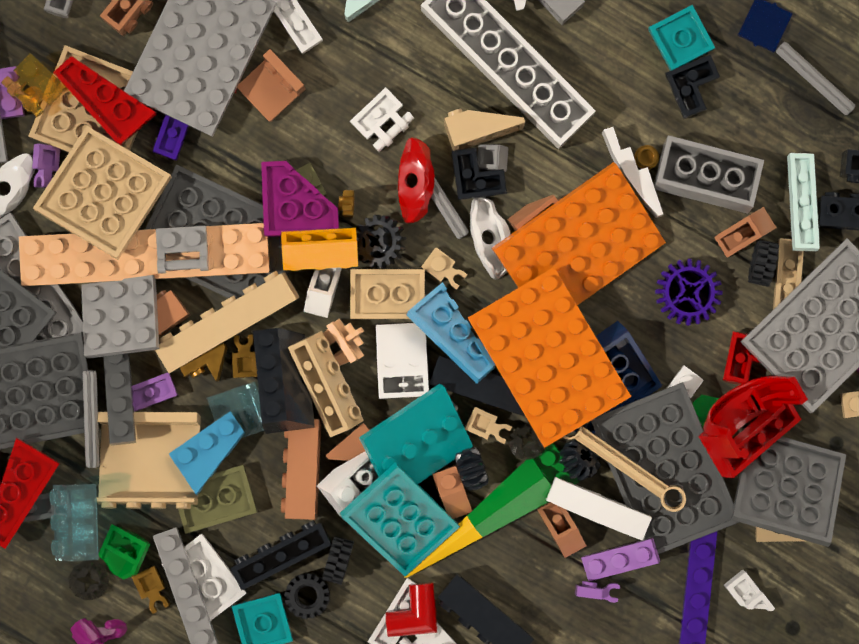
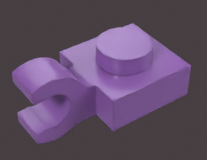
M34 144L32 169H38V173L34 178V187H47L52 180V172L58 171L59 148L51 145Z
M582 581V585L576 584L575 595L578 597L605 599L615 603L618 602V598L610 597L609 591L612 588L620 589V585L609 583L604 588H599L596 582Z

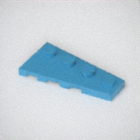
M442 282L408 311L407 316L472 380L478 383L495 368V364L480 339L476 338L471 331L472 327L467 319L464 320L460 314L459 307L454 299L451 300L446 292L447 288Z

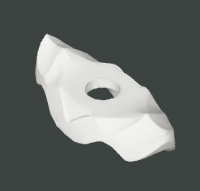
M27 153L15 157L0 167V182H8L11 186L8 195H0V218L13 211L26 196L31 177L35 172V169H32L33 158Z
M485 197L474 198L471 203L470 230L475 250L489 275L496 280L505 275L507 271L492 250V247L511 235L506 221L497 213L493 201ZM484 231L492 233L494 238L492 244L483 242L482 234Z

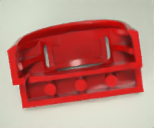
M766 376L750 380L728 391L714 403L705 420L704 432L698 437L720 475L726 478H734L801 420L793 404L802 405L808 399L796 377ZM751 395H754L756 401L758 402L760 406V411L758 410L753 399L751 398ZM757 417V419L754 420L749 426H747L742 432H740L736 437L732 438V436L742 426H744L746 423Z

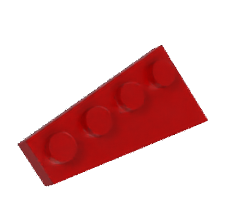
M72 56L53 72L113 140L121 146L157 114Z
M16 437L0 485V546L4 549L10 543L60 464Z

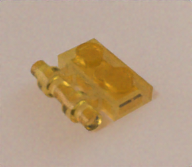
M31 53L13 70L20 77L17 81L14 82L7 76L1 82L7 88V92L22 102L23 108L27 112L31 111L36 117H39L44 111L38 105L42 100L51 106L67 89ZM27 84L36 92L32 97L22 90Z

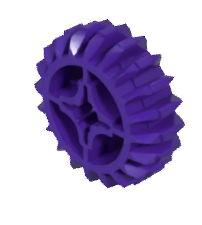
M687 259L685 267L683 262L678 260V269L672 264L668 266L671 274L666 271L661 272L662 277L666 280H657L656 282L658 285L663 286V289L655 290V294L663 295V298L657 299L656 303H665L666 306L660 309L662 313L668 309L671 311L667 319L670 320L674 315H677L676 324H680L682 319L685 318L686 326H690L691 318H693L697 325L701 323L700 315L704 320L709 319L707 310L712 314L716 313L717 310L711 306L712 304H721L719 299L714 298L715 296L722 295L721 290H715L714 288L721 285V281L713 283L712 278L716 277L717 273L713 272L708 275L709 265H706L701 270L700 260L695 263L694 267H692V259ZM680 273H694L702 279L696 283H690ZM674 278L677 282L676 284L679 288L678 295L671 300L669 296V287L671 281ZM698 285L694 292H692V299L688 296L679 300V297L686 291L685 286L693 288ZM706 285L708 297L703 306L699 298V291ZM686 301L692 307L694 306L697 312H684L675 306Z

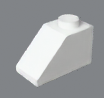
M342 268L315 269L307 291L304 312L328 318Z

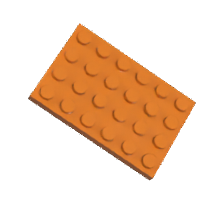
M613 162L492 247V250L518 288L554 267L576 305H579L666 242L621 170Z
M554 267L468 317L469 322L544 448L631 398L630 393Z

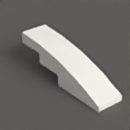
M614 128L604 129L602 135L614 163L621 170L639 201L655 218L661 217L663 212L648 167L638 170L631 147L621 150Z
M557 477L554 478L546 498L548 502L640 540H643L652 519L650 515Z

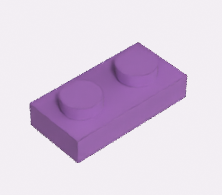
M18 67L0 69L1 118L8 119L25 116L24 107L21 103L22 90Z
M170 373L162 374L132 386L134 412L178 396Z

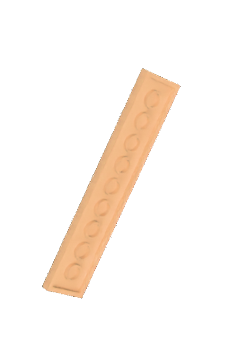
M264 223L206 226L209 271L188 269L171 270L158 274L156 229L138 230L119 260L75 234L20 236L21 286L122 281L126 278L153 275L154 279L270 273L268 237H264ZM200 252L166 254V261L200 259Z

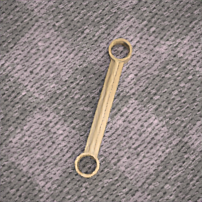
M581 426L577 433L563 437L565 439H576L661 499L662 506L666 510L676 512L684 507L686 495L681 487L666 485L585 427ZM676 489L681 493L683 500L677 507H670L665 504L664 496L668 490Z

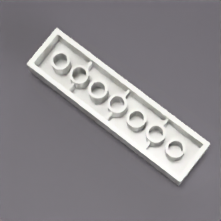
M425 0L421 4V11L558 149L596 112L486 0Z

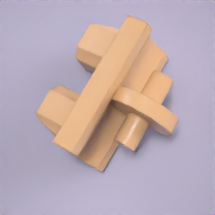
M341 319L331 322L326 326L328 329L323 334L328 340L329 346L337 342L341 348L340 351L334 354V358L340 366L349 362L353 363L364 356L359 348L363 344L359 336L364 332L362 327L355 330L351 323L345 326Z

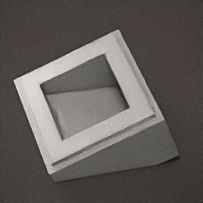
M478 145L479 170L492 171L504 169V172L507 171L508 147L502 145Z

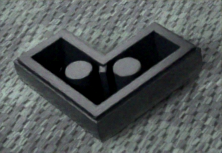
M711 55L665 73L683 119L698 115L707 109L698 87L720 78Z
M476 148L452 151L458 200L507 194L504 169L479 172Z

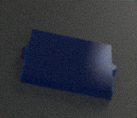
M754 0L737 36L752 42L755 47L760 46L774 53L792 13L778 7L776 3L771 4L765 0Z

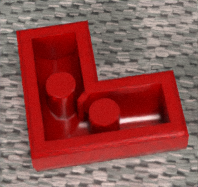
M732 332L723 381L736 385L748 382L752 361L760 363L740 342L748 334Z
M433 582L409 584L411 610L386 612L388 637L438 633Z

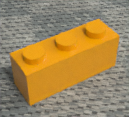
M356 228L281 232L283 270H323L326 268L358 266Z

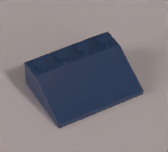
M616 321L596 335L597 340L631 395V398L607 412L647 397L662 387L661 382L631 334L619 321ZM591 421L583 425L593 434L596 433Z

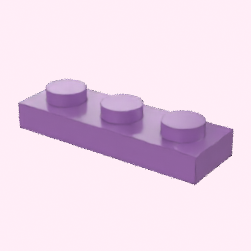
M653 538L581 557L588 582L660 562Z

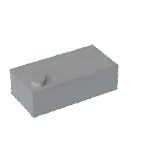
M668 135L663 145L654 188L665 193L748 214L754 207L764 160Z

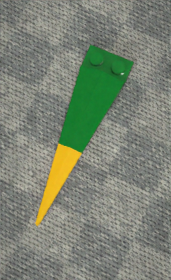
M552 443L545 448L542 446L531 454L458 524L460 527L404 578H408L548 503L546 498L555 477L575 485L580 482L577 478L570 479L569 472H563L565 467L558 463L562 457L559 455L560 451L555 444Z

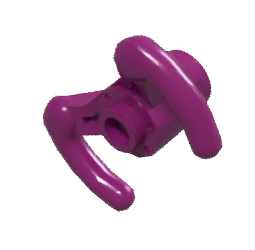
M86 618L77 621L70 631L73 634L72 638L77 644H104L110 639L121 638L128 628L121 619L108 620L105 622V627L97 628L91 620L88 621Z

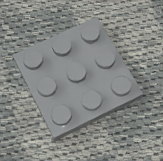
M153 275L126 278L122 281L96 282L81 285L84 356L86 358L159 349L156 279H154Z

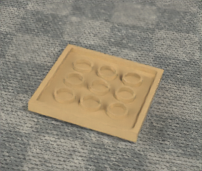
M66 45L55 68L56 70L72 56L123 91L133 71ZM53 73L29 137L70 152L86 126L114 141ZM137 132L122 147L130 151Z
M86 126L33 209L119 260L172 177L169 173Z

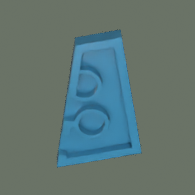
M230 411L169 453L196 495L200 493L208 479L214 475L218 466L230 454L245 434V431Z

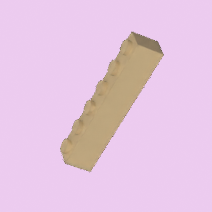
M277 271L264 277L266 283L259 287L255 283L242 290L244 293L242 297L236 299L235 296H232L221 303L223 308L215 312L211 308L201 314L202 320L194 324L191 320L180 326L181 332L173 336L170 332L160 338L159 349L155 351L168 373L298 299L299 295L285 272L278 274Z

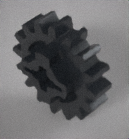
M373 215V219L365 218L366 225L359 224L358 227L361 232L356 233L357 238H359L357 247L360 248L358 256H364L362 263H370L372 268H386L387 265H395L394 258L401 259L402 256L399 251L406 249L405 246L401 245V241H405L406 237L400 235L404 228L396 227L398 220H390V216L387 215L382 217L381 215ZM383 225V227H379L378 230L374 229L376 226ZM382 253L386 254L384 257L377 258V256H381Z

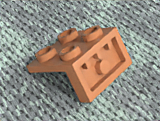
M269 49L263 55L265 60L239 83L237 88L271 122L306 89L304 84Z

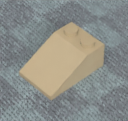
M462 109L451 111L448 113V117L444 118V126L453 151L467 149L523 130L525 125L524 117L472 110L463 112Z

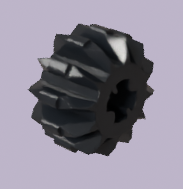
M576 439L565 443L563 449L559 452L562 458L558 463L564 465L563 472H569L570 479L577 478L578 481H583L591 478L601 466L598 461L600 456Z
M475 447L457 453L455 457L456 465L465 489L468 491L478 490L488 485V474L479 450Z

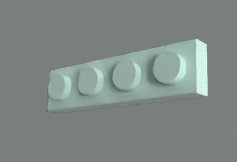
M790 153L787 156L792 249L793 251H818L820 246L814 154Z

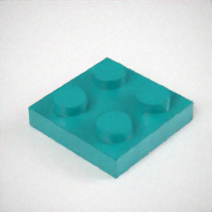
M693 5L648 28L670 71L715 49Z
M281 593L232 606L242 644H285L293 641Z

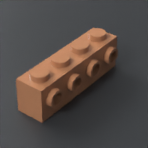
M112 0L100 17L124 37L126 33L130 34L138 24L136 20L142 13L145 15L151 9L153 0Z
M314 419L315 428L284 432V438H288V448H284L283 463H287V473H283L282 488H286V498L281 500V513H285V519H317L319 493L317 485L319 484L322 420Z

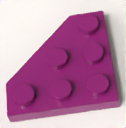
M287 161L261 162L264 237L281 236V232L339 229L338 208L326 199L308 180L303 178Z

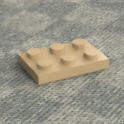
M350 269V319H410L407 316L408 311L425 297V269Z

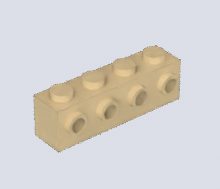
M322 331L288 347L330 437L345 432L364 421L360 408L355 403L350 387L346 383L340 371V366L329 347V342Z

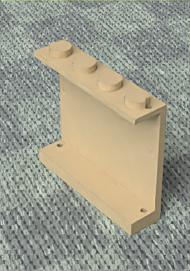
M98 412V423L101 424L99 496L94 498V502L102 504L101 508L115 509L116 504H126V508L141 509V504L151 505L152 509H166V505H176V509H190L191 505H198V495L194 493L169 455L170 452L200 432L201 416L197 412H134L136 443L111 446L109 441L108 413Z

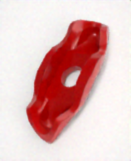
M412 137L407 140L400 160L398 197L404 221L406 223H414L422 219L428 212V204L434 190L435 175L429 147L423 141ZM411 173L415 174L418 178L417 185L413 188L407 184V177Z

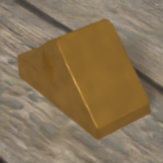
M222 343L181 366L180 369L185 377L191 375L192 378H195L204 373V367L208 366L214 379L219 381L228 349L226 344Z

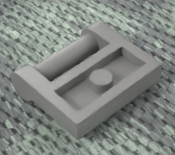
M206 226L156 229L158 274L171 270L200 269V271H209ZM200 252V259L166 261V254Z

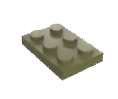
M244 465L214 473L198 494V505H191L190 509H178L185 534L258 512Z

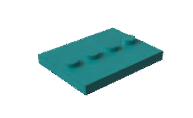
M438 384L359 437L378 477L396 462L417 484L454 460L457 453L473 447L445 387L441 384Z
M396 462L340 512L341 517L404 576H407L460 527Z

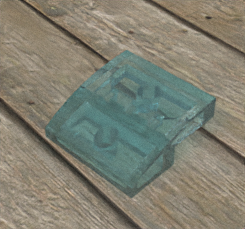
M255 382L207 397L214 422L231 411L245 431L242 438L264 431L261 420L259 393Z

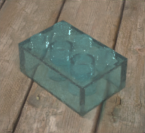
M96 484L53 485V490L50 491V503L54 505V515L51 516L50 524L51 529L54 530L51 551L55 555V560L68 562L99 560Z

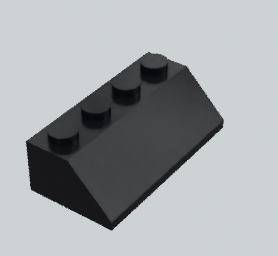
M281 328L253 331L261 420L265 434L315 428L312 398L288 349L289 346L305 339V334Z

